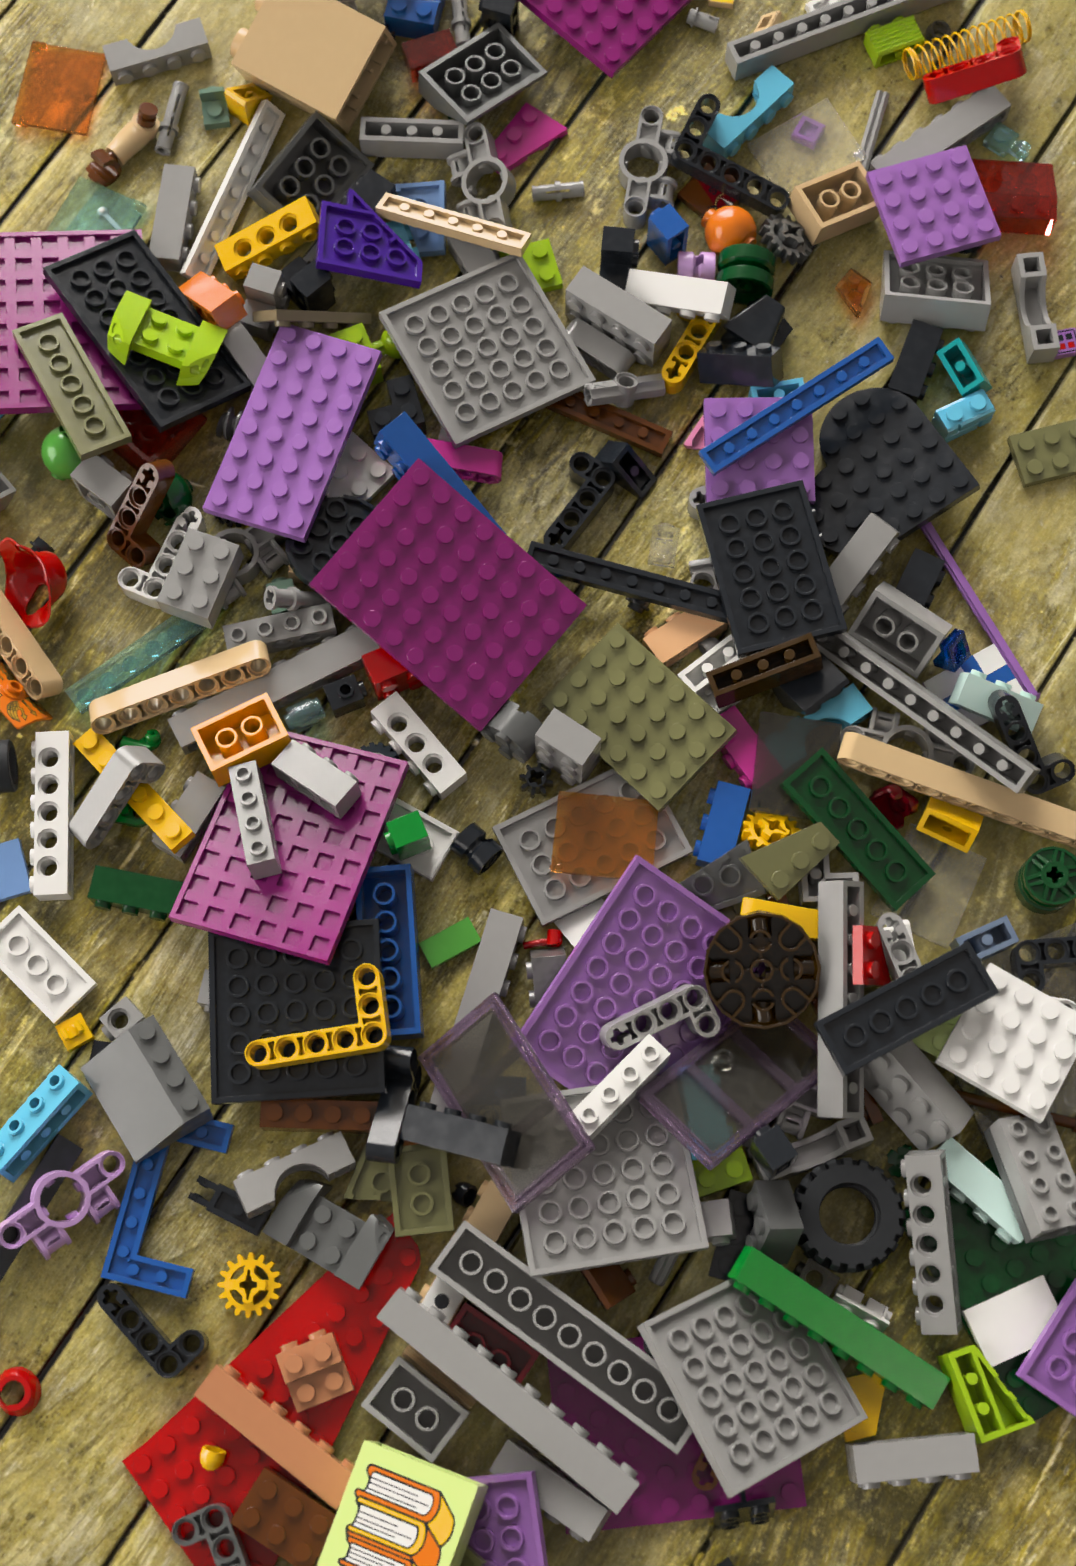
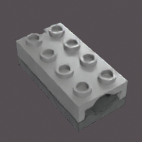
M1048 1110L1043 1122L1040 1124L1027 1116L1021 1120L1019 1115L998 1119L984 1131V1135L1025 1243L1076 1234V1177L1050 1111Z

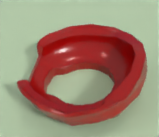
M12 1367L4 1370L0 1375V1393L8 1382L18 1381L23 1385L25 1395L20 1403L8 1406L2 1401L0 1396V1407L11 1416L22 1417L31 1413L41 1397V1385L38 1378L25 1367Z

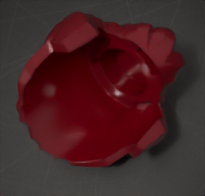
M897 784L881 787L869 797V800L896 830L904 827L906 816L918 811L919 801Z

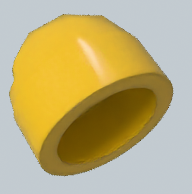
M204 1445L200 1454V1462L203 1468L207 1470L218 1469L224 1462L226 1451L216 1446Z

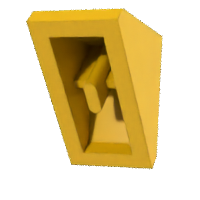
M254 83L226 88L224 92L229 113L248 126L260 102L266 99L271 101L273 97Z

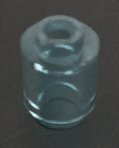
M315 697L313 699L307 698L286 708L287 714L283 716L289 730L295 729L298 734L321 723V719L325 718L326 714L318 698Z

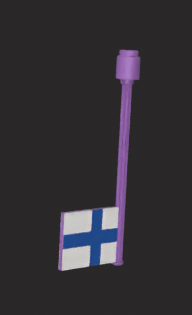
M930 521L920 529L938 558L945 561L943 566L992 642V645L923 682V686L972 722L982 726L988 723L989 720L948 703L961 672L970 673L972 669L986 674V680L992 683L999 680L1011 685V691L1020 694L1021 691H1025L1037 697L1035 701L1040 698L1041 694L1037 693Z

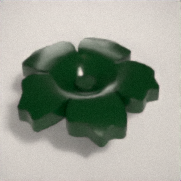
M904 1144L902 1147L897 1148V1152L890 1150L886 1154L887 1163L893 1164L888 1168L891 1176L901 1177V1160L912 1150L911 1146Z

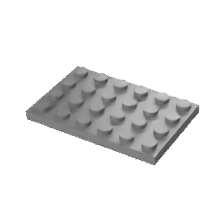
M613 769L492 827L542 928L608 896L635 855H639L660 870L693 854V850L669 805L661 813L658 812Z

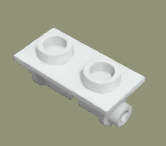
M848 1284L845 1286L838 1285L832 1300L883 1333L890 1325L889 1320L893 1314L888 1311L889 1307L872 1298H869L866 1305L861 1304L864 1297L863 1293L850 1287Z

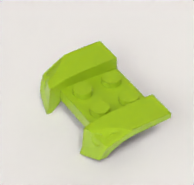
M126 290L110 324L107 335L108 350L124 365L128 360L130 351H136L179 368L180 373L176 385H199L208 372L228 330L204 320L200 327L167 315L150 308L152 300Z

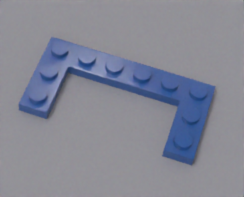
M211 1120L175 1142L227 1154L235 1126ZM170 1145L138 1164L133 1161L100 1277L187 1299L195 1269L139 1255Z

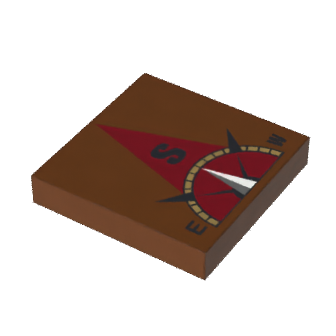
M709 163L703 167L705 170L713 169ZM724 175L728 182H736L732 175ZM692 178L677 193V199L701 218L711 208L718 210L724 206H739L741 202L695 178Z

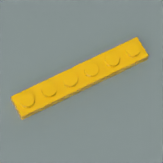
M92 728L73 743L100 774L116 751L102 734L95 733ZM140 783L127 803L166 846L176 854L196 836L195 833L148 783Z

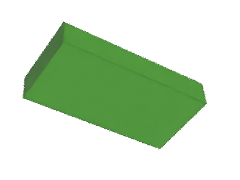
M467 917L420 942L419 946L433 970L479 945L481 939L471 920Z

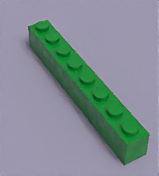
M745 1245L727 1277L735 1281L733 1284L735 1289L747 1296L752 1292L759 1297L757 1303L771 1312L776 1308L784 1314L782 1320L797 1329L799 1325L809 1330L807 1333L809 1338L821 1345L824 1341L833 1346L831 1352L845 1361L850 1357L858 1363L856 1369L869 1377H872L873 1374L883 1379L880 1383L883 1387L895 1394L898 1390L907 1395L905 1401L921 1410L922 1406L933 1410L951 1379L754 1247Z

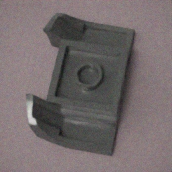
M311 1179L298 1180L282 1197L262 1232L360 1290L395 1228L382 1214H371L365 1222L324 1198L331 1191L333 1185Z

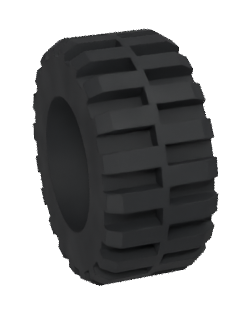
M833 1159L817 1166L801 1180V1183L793 1193L804 1227L797 1246L803 1249L804 1255L809 1260L812 1259L817 1263V1266L832 1270L835 1273L852 1274L871 1269L883 1263L896 1250L899 1245L898 1240L903 1236L905 1230L903 1220L906 1219V1210L902 1209L901 1202L904 1200L902 1194L897 1193L894 1187L896 1183L891 1177L888 1179L883 1174L884 1170L878 1166L873 1167L869 1165V1161L862 1159ZM839 1188L858 1190L866 1196L874 1211V1224L866 1238L854 1244H843L833 1240L826 1234L820 1222L819 1213L824 1198L830 1192Z

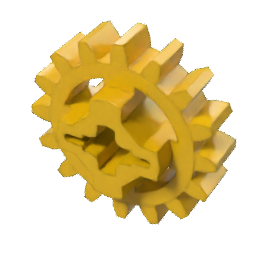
M764 808L763 813L756 809L753 815L747 814L745 821H743L740 839L741 841L748 839L750 847L756 851L802 829L796 828L798 823L796 820H788L789 814L781 816L777 809L774 813H770L768 808Z
M249 1252L248 1259L246 1260L239 1254L237 1255L238 1263L235 1264L232 1261H228L227 1264L230 1270L228 1272H220L225 1277V1281L217 1283V1286L224 1288L225 1292L221 1293L219 1298H227L229 1300L225 1305L226 1309L236 1307L234 1312L236 1316H239L243 1310L245 1311L246 1318H251L253 1311H256L258 1316H263L262 1308L266 1307L272 1310L274 1307L270 1301L272 1299H280V1296L275 1291L276 1289L283 1288V1284L276 1282V1278L281 1276V1272H273L272 1269L275 1263L271 1261L265 1264L266 1256L262 1254L258 1260H255L253 1252ZM257 1266L266 1272L269 1280H263L258 1275ZM244 1267V1273L238 1279H233L235 1273ZM252 1276L251 1279L257 1282V1287L252 1288L249 1294V1290L245 1289L243 1285L249 1282ZM232 1291H238L241 1294L243 1304L234 1298ZM263 1291H268L266 1297L258 1304H255L257 1303V1297Z

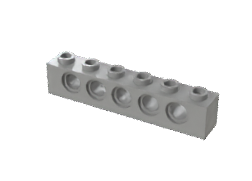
M945 1149L910 1150L904 1156V1159L901 1160L902 1177L907 1179V1189H904V1204L910 1210V1218H907L906 1227L907 1234L912 1236L913 1248H910L909 1258L910 1264L915 1266L916 1277H913L912 1280L913 1294L918 1296L919 1307L915 1309L916 1324L921 1325L922 1335H958L962 1328ZM919 1176H925L931 1181L932 1186L930 1189L922 1188L919 1185ZM921 1206H929L934 1211V1218L923 1216ZM924 1236L935 1238L937 1247H928L924 1242ZM929 1265L937 1267L940 1271V1277L930 1276L926 1267ZM936 1295L940 1297L943 1301V1306H934L930 1302L929 1296Z

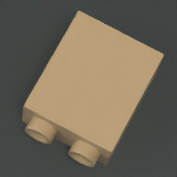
M255 0V10L258 13L249 30L241 28L233 38L230 55L234 58L231 64L247 81L254 83L310 115L317 111L334 128L348 135L397 45L387 27L337 0Z

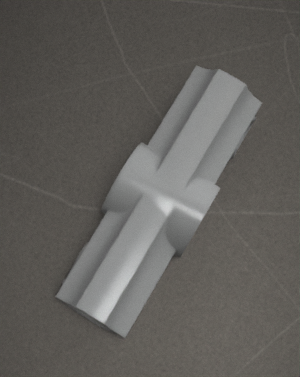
M620 372L615 376V380L584 384L583 388L584 401L587 407L613 403L617 407L628 408L633 405L634 400L664 396L666 391L665 381L661 373L636 377L629 372Z

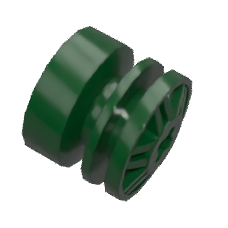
M1054 846L1041 848L1033 853L1022 864L1015 876L1014 888L1016 896L1022 905L1034 913L1045 915L1056 913L1069 904L1076 897L1075 855L1064 848ZM1049 873H1051V876L1053 878H1057V880L1054 883L1052 882V878L1047 877Z

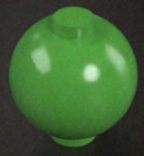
M59 426L46 435L41 447L44 465L54 478L62 481L72 479L70 474L82 461L62 426Z

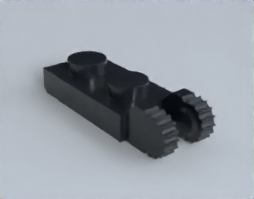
M199 1175L197 1179L199 1185L210 1188L215 1193L210 1202L204 1199L203 1196L190 1192L188 1198L206 1207L207 1211L259 1237L272 1210L270 1209L248 1219L236 1191L220 1183L217 1185Z

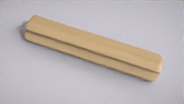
M411 1345L405 1348L402 1356L466 1409L469 1410L474 1406L477 1400Z

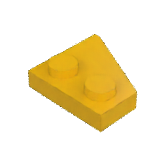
M864 1373L846 1377L868 1418L843 1432L845 1442L875 1436L885 1389L880 1384L883 1379L875 1374L869 1377Z

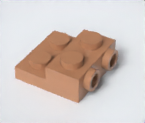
M325 1329L308 1335L310 1341L298 1345L297 1340L280 1347L282 1353L275 1355L297 1413L355 1390L334 1332L327 1334Z

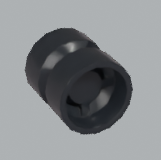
M475 822L467 826L450 847L461 860L468 859L467 865L477 875L485 873L503 852V848L492 838L486 839V832Z

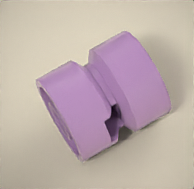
M678 251L677 275L715 280V252H700L698 256H695L693 252Z

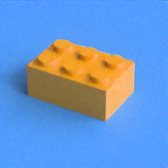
M267 692L190 728L218 787L231 782L228 767L256 760L258 767L261 768L273 762L291 742Z

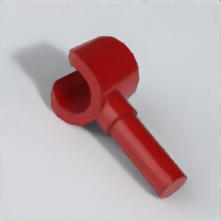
M549 929L547 930V939L542 938L523 942L524 949L539 946L558 948L562 944L563 933L561 930Z

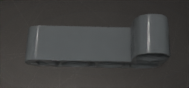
M214 1503L184 1516L174 1523L171 1531L174 1541L178 1545L189 1546L206 1538L216 1566H252L238 1528L230 1523L233 1514L226 1504ZM213 1509H217L223 1514L224 1519L221 1526H214L209 1520L210 1512ZM184 1522H190L195 1528V1534L192 1539H186L181 1534V1526ZM223 1539H229L233 1542L235 1550L232 1556L222 1554L220 1544Z

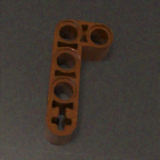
M167 459L148 462L140 467L107 533L108 545L132 567L141 568L153 564L161 549L157 541L147 531L175 478L174 465Z

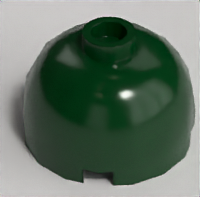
M175 472V478L155 515L157 520L163 518L167 521L164 525H173L176 518L187 507H192L193 487L189 480Z

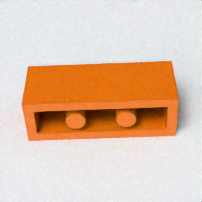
M200 271L179 286V289L204 321L229 329L248 315L243 307L245 301L241 294L236 290L233 292L227 284L219 283L213 275L210 277Z

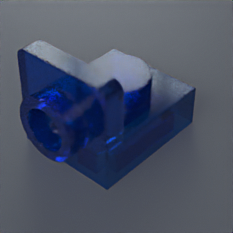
M955 628L939 645L941 652L933 660L935 667L954 673L971 656L964 630Z

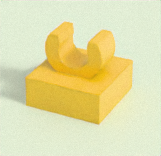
M81 1012L55 1026L68 1052H72L95 1039Z

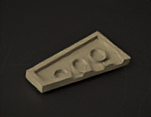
M281 309L252 312L253 322L274 323V327H291V323H298L300 328H315V324H322L323 329H338V324H344L346 328L359 323L371 324V313Z

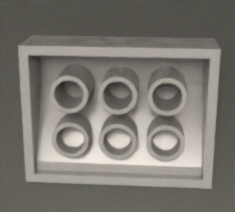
M884 250L879 305L880 321L892 324H912L913 319L942 329H965L971 332L985 331L991 308L988 260L941 256L900 268L894 251Z

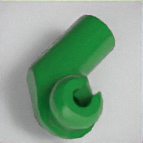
M150 729L140 740L123 736L120 747L125 745L145 746L150 751H153L161 743L160 733L155 729Z

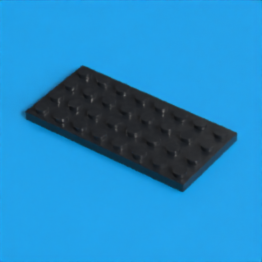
M135 229L43 268L45 278L160 433L251 391L252 384L222 344L200 384L191 386L176 385L180 369L133 350L130 351L128 360L124 365L108 350L107 335L110 324L126 290L152 300L150 307L152 309L200 327L203 321Z

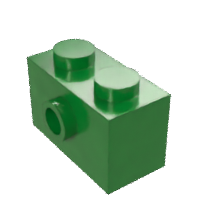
M418 810L386 823L388 832L384 833L387 845L391 854H397L400 861L431 849L429 836Z

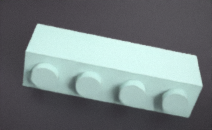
M952 1137L942 1142L936 1150L945 1149L948 1185L951 1189L949 1194L959 1203L963 1204L966 1202L974 1209L972 1214L984 1224L989 1222L996 1228L995 1234L1006 1244L1012 1242L1014 1245L1021 1243L1024 1238L1002 1180Z

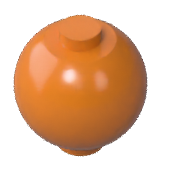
M729 205L718 210L711 208L704 214L701 226L705 228V241L709 249L715 252V255L719 256V253L725 247L734 244L756 245V223L751 214L745 209Z

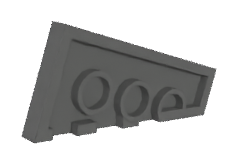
M748 839L679 883L716 910L740 903L744 897L755 898L767 893L762 884L738 859L752 853Z

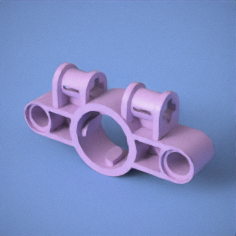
M104 1150L73 1172L54 1170L42 1175L35 1182L31 1190L30 1202L0 1223V1245L8 1249H16L31 1239L42 1256L49 1260L53 1252L64 1244L69 1245L72 1243L64 1228L79 1223L86 1214L97 1225L101 1222L100 1218L114 1208L118 1210L121 1207L120 1202L108 1186V1183L123 1172L125 1168L124 1157L119 1152ZM112 1155L116 1160V1166L112 1171L107 1172L103 1167V1162L106 1157ZM68 1177L74 1181L72 1185L76 1192H80V1204L77 1210H73L64 1216L66 1219L53 1221L47 1217L50 1215L47 1209L40 1205V1195L44 1187L48 1188L55 1182V1178ZM14 1226L18 1231L17 1238L11 1243H6L3 1239V1233L6 1228Z

